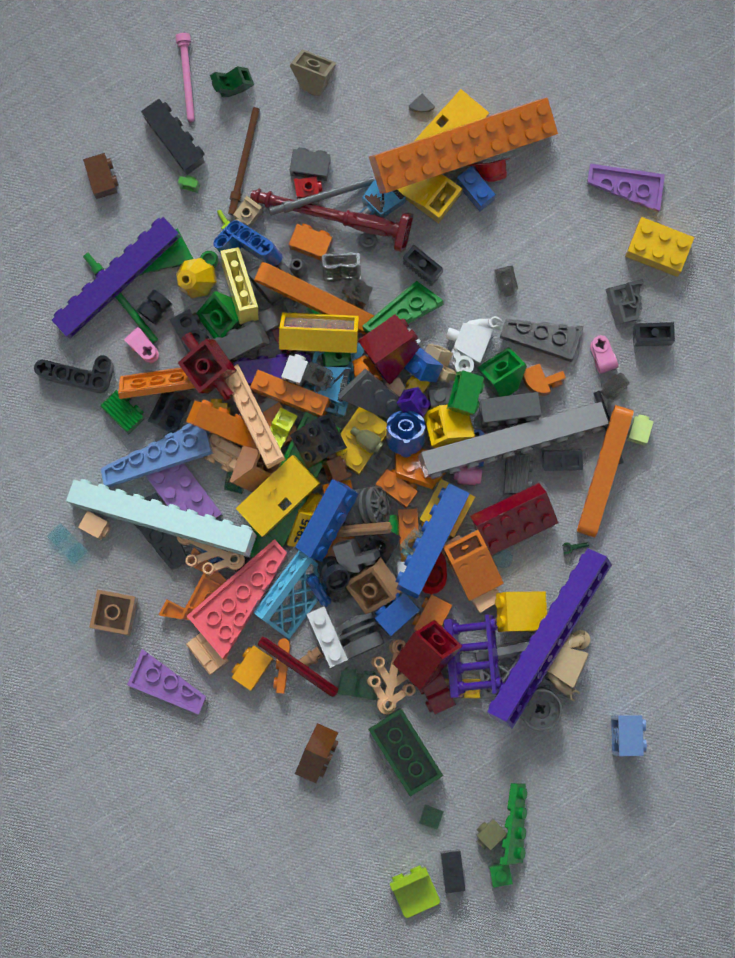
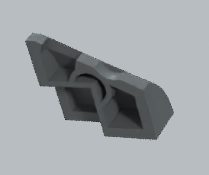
M643 279L605 289L615 325L639 319V305L642 300L640 288L644 284Z

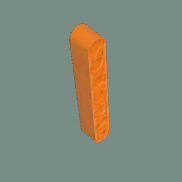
M261 262L254 279L255 282L320 314L359 316L358 332L364 335L367 333L363 331L362 326L374 317V315L268 263Z
M617 405L614 406L579 520L577 533L594 538L597 535L634 410Z

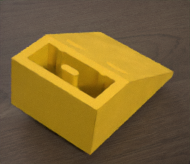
M442 174L398 189L408 202L438 224L462 194V188Z

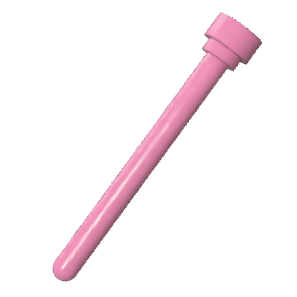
M179 33L175 36L176 44H178L181 50L187 120L193 122L195 118L188 55L191 37L189 33Z

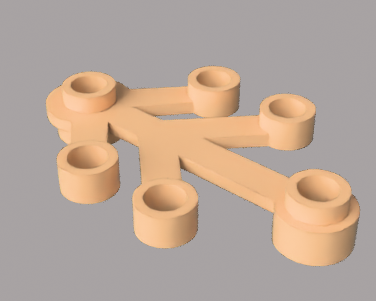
M177 537V540L182 545L192 544L207 551L197 556L188 555L186 557V564L189 567H196L199 563L215 557L224 559L215 564L205 563L202 570L206 575H212L215 571L226 567L237 570L244 565L245 557L243 555L229 551L226 552L216 547ZM238 557V560L233 563L232 558ZM191 558H195L193 564H189ZM208 566H212L210 572H206Z
M398 639L391 641L389 645V650L393 654L389 673L384 666V658L376 656L371 661L372 666L377 669L386 685L385 693L380 687L381 680L378 676L372 675L367 680L368 685L373 688L379 699L377 702L378 710L386 715L394 712L398 701L407 695L411 696L415 693L414 685L405 684L402 690L393 695L394 688L408 679L402 673L397 676L398 669L392 664L401 652V650L397 649V646L401 644V650L405 646V642ZM377 659L380 660V665H379V666L376 665V660H377ZM373 678L376 679V684H375V685L372 684V679H373ZM408 686H410L411 691L409 693L407 692ZM387 701L389 702L388 708L385 707Z

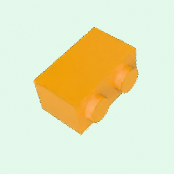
M254 645L252 648L248 647L242 655L244 660L241 664L237 663L231 671L233 673L231 678L250 691L254 689L273 661L272 657Z

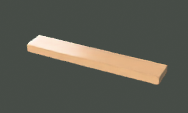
M237 364L234 366L236 371L226 379V383L235 393L233 396L234 401L269 469L286 459L240 366Z

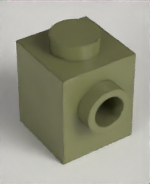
M493 818L488 823L484 821L476 829L478 831L476 836L479 838L477 842L484 850L487 847L492 850L507 835L505 830Z

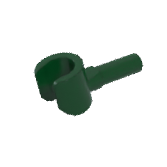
M566 542L562 545H570L571 547L569 552H563L565 554H571L573 550L589 547L588 542L573 545Z

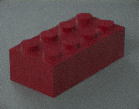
M540 483L470 516L475 530H479L491 556L559 524L548 494Z

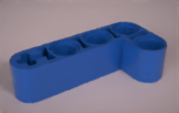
M238 220L230 222L213 242L214 247L220 254L223 250L239 247L272 266L278 265L283 258L281 252L270 240Z

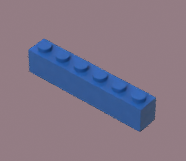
M450 483L447 488L442 487L438 495L440 501L438 505H433L429 513L432 517L429 522L425 521L421 529L424 533L421 539L417 537L412 547L415 551L413 555H408L404 563L407 566L404 573L400 571L395 581L398 583L397 590L418 599L470 493Z

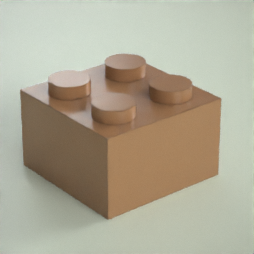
M381 558L377 559L374 564L365 566L360 572L353 573L350 576L349 584L346 586L365 614L371 613L394 600L396 594L401 592L396 589L398 585L395 582L396 578Z
M97 589L89 628L131 636L138 598Z

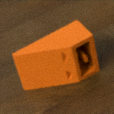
M479 530L443 547V551L469 601L504 584Z

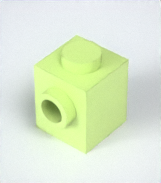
M644 415L635 416L632 419L626 441L645 446L648 443L654 421L649 420L650 418Z

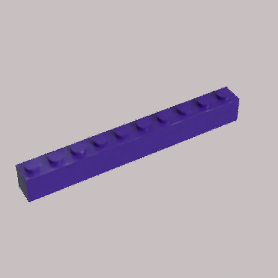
M589 548L580 556L579 563L571 571L565 586L561 587L559 595L555 602L550 605L546 617L541 620L539 628L531 636L527 648L520 654L519 661L510 670L508 679L501 685L495 700L490 703L487 713L494 720L513 729L611 568L612 564L607 556Z

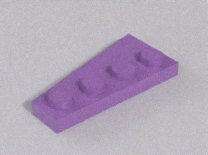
M590 164L587 184L659 212L665 174Z
M143 649L127 684L130 687L198 715L207 697Z

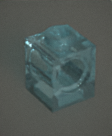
M414 528L400 544V552L405 557H408L409 554L413 555L415 550L408 547V541L416 540L417 537L421 539L423 534Z

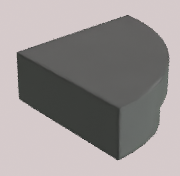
M422 93L409 105V108L414 112H430L435 109V106Z

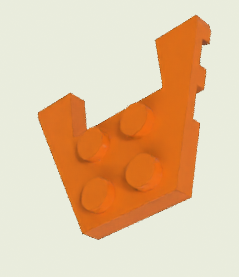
M421 448L409 457H403L401 454L395 453V477L433 489L442 477L431 479V477L425 478L418 456L421 452L428 450Z
M193 548L190 555L197 556L201 553L196 548ZM195 558L189 560V564L195 562ZM207 560L202 563H199L194 568L203 572V565L205 563H208L209 561ZM212 566L206 568V572L212 570ZM215 571L212 575H206L203 572L185 608L166 599L158 615L189 620L187 615L227 580L218 571Z

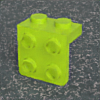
M421 865L410 869L411 873L404 876L400 873L392 877L393 881L389 882L406 918L440 903V898L425 866L422 868Z

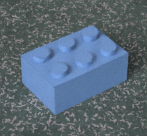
M642 715L611 716L612 755L644 756V752L647 751L646 739H643V731H646V720L642 719Z

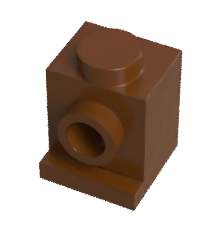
M337 453L321 461L329 483L332 479L341 481L352 476L351 472H346L347 464L345 460L338 456Z

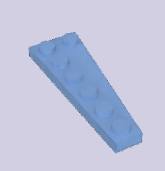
M187 424L181 430L175 433L171 432L165 435V438L157 442L154 441L148 444L149 446L136 450L128 456L102 467L103 484L112 487L213 454L209 433L194 425Z

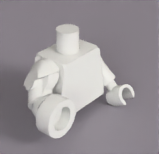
M494 316L491 319L471 320L463 323L460 331L452 328L448 329L445 338L455 342L454 348L451 351L453 353L451 362L455 366L456 372L464 370L471 373L474 364L480 366L493 333L491 328L500 330L501 327L496 325V323L502 321V319Z

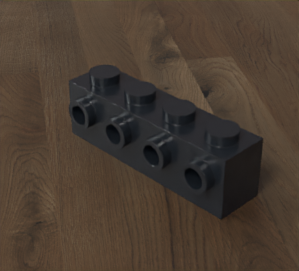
M157 99L141 111L143 118L185 174L188 175L205 163L203 158L205 154L199 145L195 147L192 143L194 139L188 131H183L181 128L183 124L177 116L174 118L170 112L172 110L166 102L162 103L160 99Z

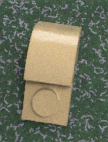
M428 344L425 351L444 365L437 380L446 383L454 381L456 372L448 367L453 353L440 345Z

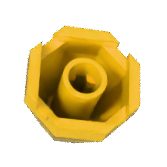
M202 258L184 261L176 273L179 290L190 298L209 295L211 289L217 283L214 267L206 263Z

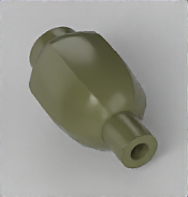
M353 427L350 431L356 437L357 444L367 452L378 454L382 450L384 444L381 443V438L374 432L366 429L360 431L356 427Z

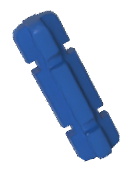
M311 574L306 579L308 585L323 607H328L331 604L330 597L327 596L324 587L319 583L318 577Z

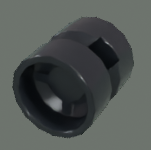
M153 289L147 296L148 301L143 302L137 311L151 323L157 325L163 317L162 313H166L173 304L165 296ZM154 302L160 306L158 310L152 305Z
M335 556L325 557L319 562L317 571L329 590L341 591L349 584L350 576L347 570L342 565H339Z

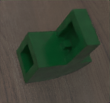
M237 66L228 73L214 72L210 75L214 90L220 93L223 98L237 95L254 86L249 69Z

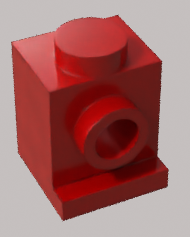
M317 177L294 179L297 200L323 192L321 181H317ZM305 186H312L311 189L305 188Z

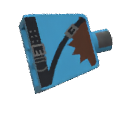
M375 179L362 197V202L366 207L360 213L375 214L378 217L385 218L406 202V197L398 189L380 194Z
M320 367L317 376L307 374L305 385L315 387V393L328 397L330 402L345 407L346 401L341 400L338 394L351 382L353 371L348 367Z

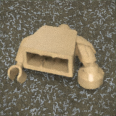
M578 630L569 635L548 670V677L554 687L572 701H575L572 698L574 692L580 694L575 689V686L589 656V653L579 651L586 649L590 644V636L584 630Z

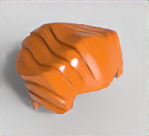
M364 355L352 361L354 378L364 369H367L380 381L383 380L368 356Z

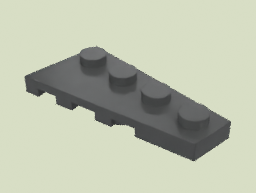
M364 369L338 394L341 400L387 419L395 412L402 411L397 405L400 396L367 369Z

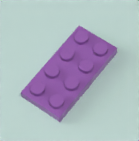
M184 463L146 475L168 506L169 504L176 505L182 511H187V509L194 510L203 517L205 514H208L217 519L222 515Z

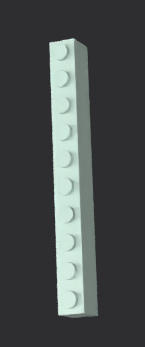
M81 479V481L73 480L66 502L73 507L243 556H250L256 534L247 525L235 526L229 520L223 519L221 522L216 520V517L205 514L203 517L194 510L187 509V511H182L180 507L173 504L165 506L162 505L161 501L155 499L147 501L138 494L130 496L126 495L127 492L120 489L112 491L103 484L95 486L91 485L92 482Z

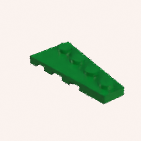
M415 281L362 326L363 331L368 334L394 314L400 320L404 318L407 324L443 306L444 302L428 288Z

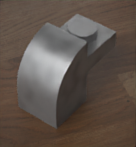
M286 305L275 306L259 313V320L254 322L262 323L266 335H268L272 330L280 327L282 312H290Z
M356 538L338 542L333 546L339 565H342L349 572H360L365 566L374 564L375 560L381 556L378 548L360 553Z

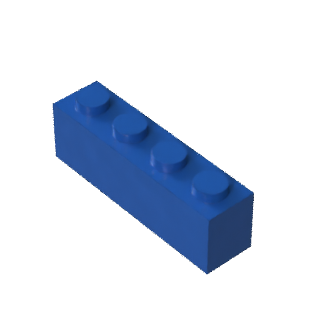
M332 479L295 547L308 557L322 561L327 555L328 549L346 520L359 493L344 483Z

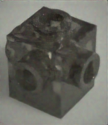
M352 278L350 283H345L341 293L344 294L342 300L363 310L373 287L366 285L360 279Z

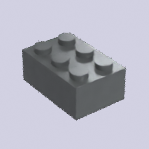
M538 392L480 400L481 427L491 431L498 429V426L505 425V428L517 426L518 423L538 420L541 416Z

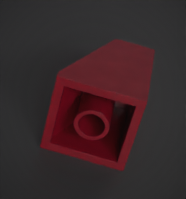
M396 314L358 340L367 356L389 385L396 379L420 348L416 341L419 339L413 330L409 331V325L405 319L402 318L400 320Z
M433 620L412 634L392 664L414 686L421 690L436 678L462 648V645L437 621Z

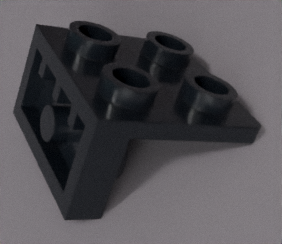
M330 414L312 420L290 435L307 468H311L327 457L347 448Z

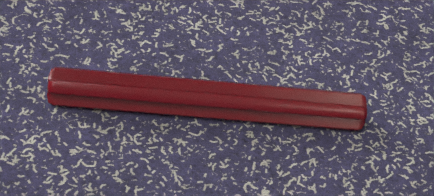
M261 637L258 641L259 647L331 697L337 695L339 689L268 638Z

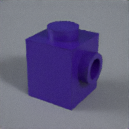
M419 387L403 390L397 405L404 413L414 411L424 417L430 402Z

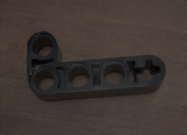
M105 355L98 356L95 359L92 371L43 359L38 360L34 365L35 373L44 380L95 393H104L108 390L114 370L113 362ZM107 361L109 363L106 369H100L102 362ZM46 366L50 371H52V373L49 371L42 372L40 370L41 368H45ZM60 371H67L64 378H58ZM79 375H85V380L82 383L76 382ZM102 379L104 381L103 385L96 388L95 382Z

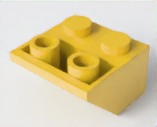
M439 405L427 411L424 415L431 445L434 448L475 437L470 415L467 416L448 410L447 405Z

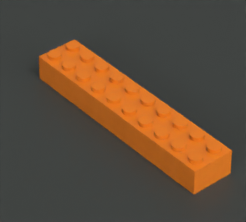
M548 97L369 156V160L380 194L388 193L557 135L558 131Z

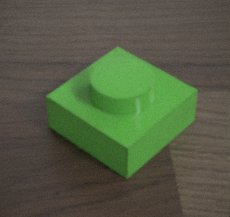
M189 175L179 177L178 185L181 189L198 193L200 185L195 177Z

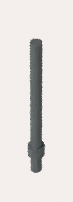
M367 178L298 200H288L282 202L281 205L268 208L270 216L281 212L288 213L304 205L370 186L374 178Z

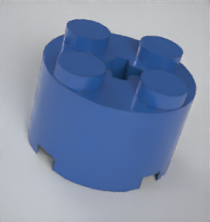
M398 411L388 418L386 443L392 451L401 454L403 457H409L423 447L425 443V424L421 415L414 411H408V413Z

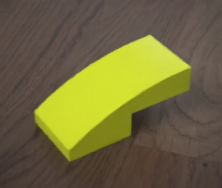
M281 407L270 427L280 449L283 447L298 417Z

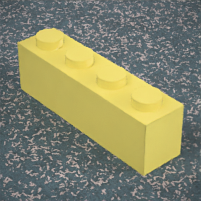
M240 248L221 251L222 268L239 323L244 324L248 321L259 320L258 305Z

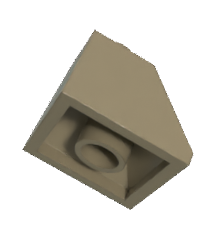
M302 49L291 62L290 68L303 90L311 95L321 96L327 87L336 62Z

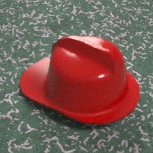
M510 157L493 162L473 163L466 166H476L483 180L495 182L507 177L506 160L510 159Z
M442 552L422 589L427 594H436L446 585L447 565Z

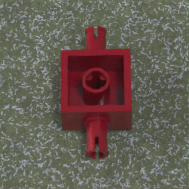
M191 332L185 335L186 338L183 336L181 340L190 352L178 362L179 366L198 393L209 394L216 388L224 401L231 398L230 395L233 397L235 393L226 383V379L236 371L235 367L216 340L205 339L199 344Z

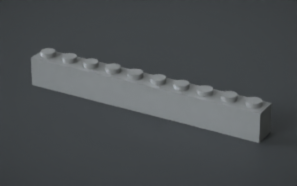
M602 402L424 451L420 453L418 458L425 478L431 477V479L442 477V473L445 472L454 474L460 472V468L468 467V469L479 466L478 463L484 461L486 464L497 461L498 457L503 456L504 459L515 456L516 452L521 451L522 454L531 452L537 446L540 449L546 448L551 445V442L557 441L560 444L568 441L569 437L575 436V439L584 437L590 431L595 434L603 431V428L609 423Z

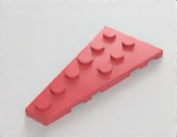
M275 539L187 615L189 620L223 660L229 654L288 556L287 552Z

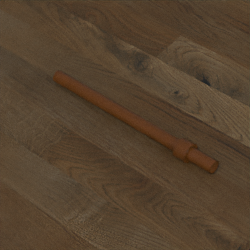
M257 107L252 109L234 189L231 191L229 198L231 202L228 214L232 216L237 209L238 202L241 201L242 194L240 192L260 109Z

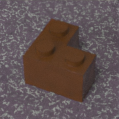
M317 723L295 774L313 783H317L319 776L323 778L328 768L324 765H329L333 756L330 751L335 752L339 743L336 740L339 732Z

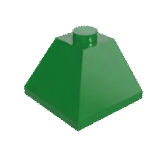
M217 291L212 293L196 313L201 323L214 339L218 337L223 338L227 336V332L238 329L243 325L239 323L232 297Z
M507 347L477 368L492 391L498 397L510 396L518 390L527 365L510 347Z

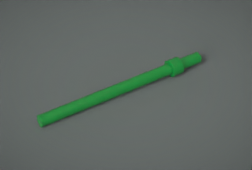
M89 252L83 256L95 276L98 272L104 270L102 265L97 263ZM120 293L115 298L149 338L151 343H156L159 339L123 294Z

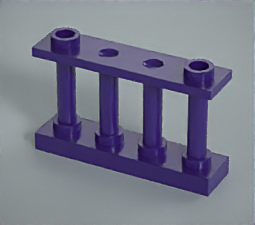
M485 615L486 622L461 625L454 619L444 620L445 630L458 642L460 632L486 630L487 641L461 644L462 648L448 663L451 698H464L463 693L470 690L492 688V694L499 693L503 680L499 674L495 631L498 629L496 625L497 620L494 619L493 615ZM488 649L489 661L463 664L460 660L462 652ZM490 669V681L464 683L462 681V673L464 671Z

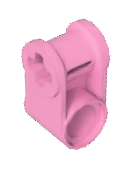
M139 327L124 339L147 363H154L159 358L157 348L149 341V338ZM148 350L152 353L150 356L146 353Z
M602 335L595 337L590 344V349L599 374L618 368V362L609 340ZM598 341L600 344H604L602 349L600 347H596Z

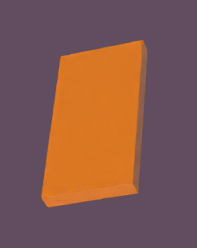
M180 367L121 376L118 394L119 399L193 389L195 387Z

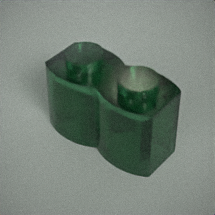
M345 668V671H341L338 688L339 695L376 700L377 695L367 683L370 676H376V672L364 671V674L356 673L357 669ZM375 678L372 679V684H373V685L376 684V679H375Z

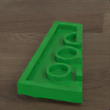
M182 235L139 276L149 272H158L166 268L179 267L184 261L192 260L193 257Z
M526 783L510 784L507 806L510 815L505 821V828H507L508 833L507 838L503 839L502 848H505V855L500 857V864L503 865L523 863L525 858L524 839L526 837V829L524 824L527 816L525 799L528 794Z

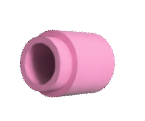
M463 467L460 468V472L454 473V480H457V484L474 486L481 484L482 469Z

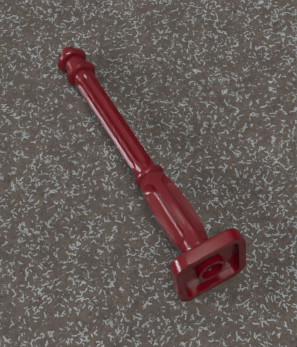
M260 188L256 191L252 190L250 199L257 204H264L266 208L281 205L282 202L288 200L294 201L273 195L272 191L268 193L262 192ZM313 204L293 209L294 212L343 223L345 227L349 226L365 233L392 237L395 240L394 250L397 252L406 250L414 216L413 213L406 212L402 214L400 221L393 222L375 215L350 212L349 210L343 212Z

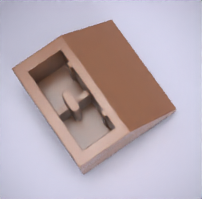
M243 446L229 482L254 492L279 468L281 462L268 469L258 449Z

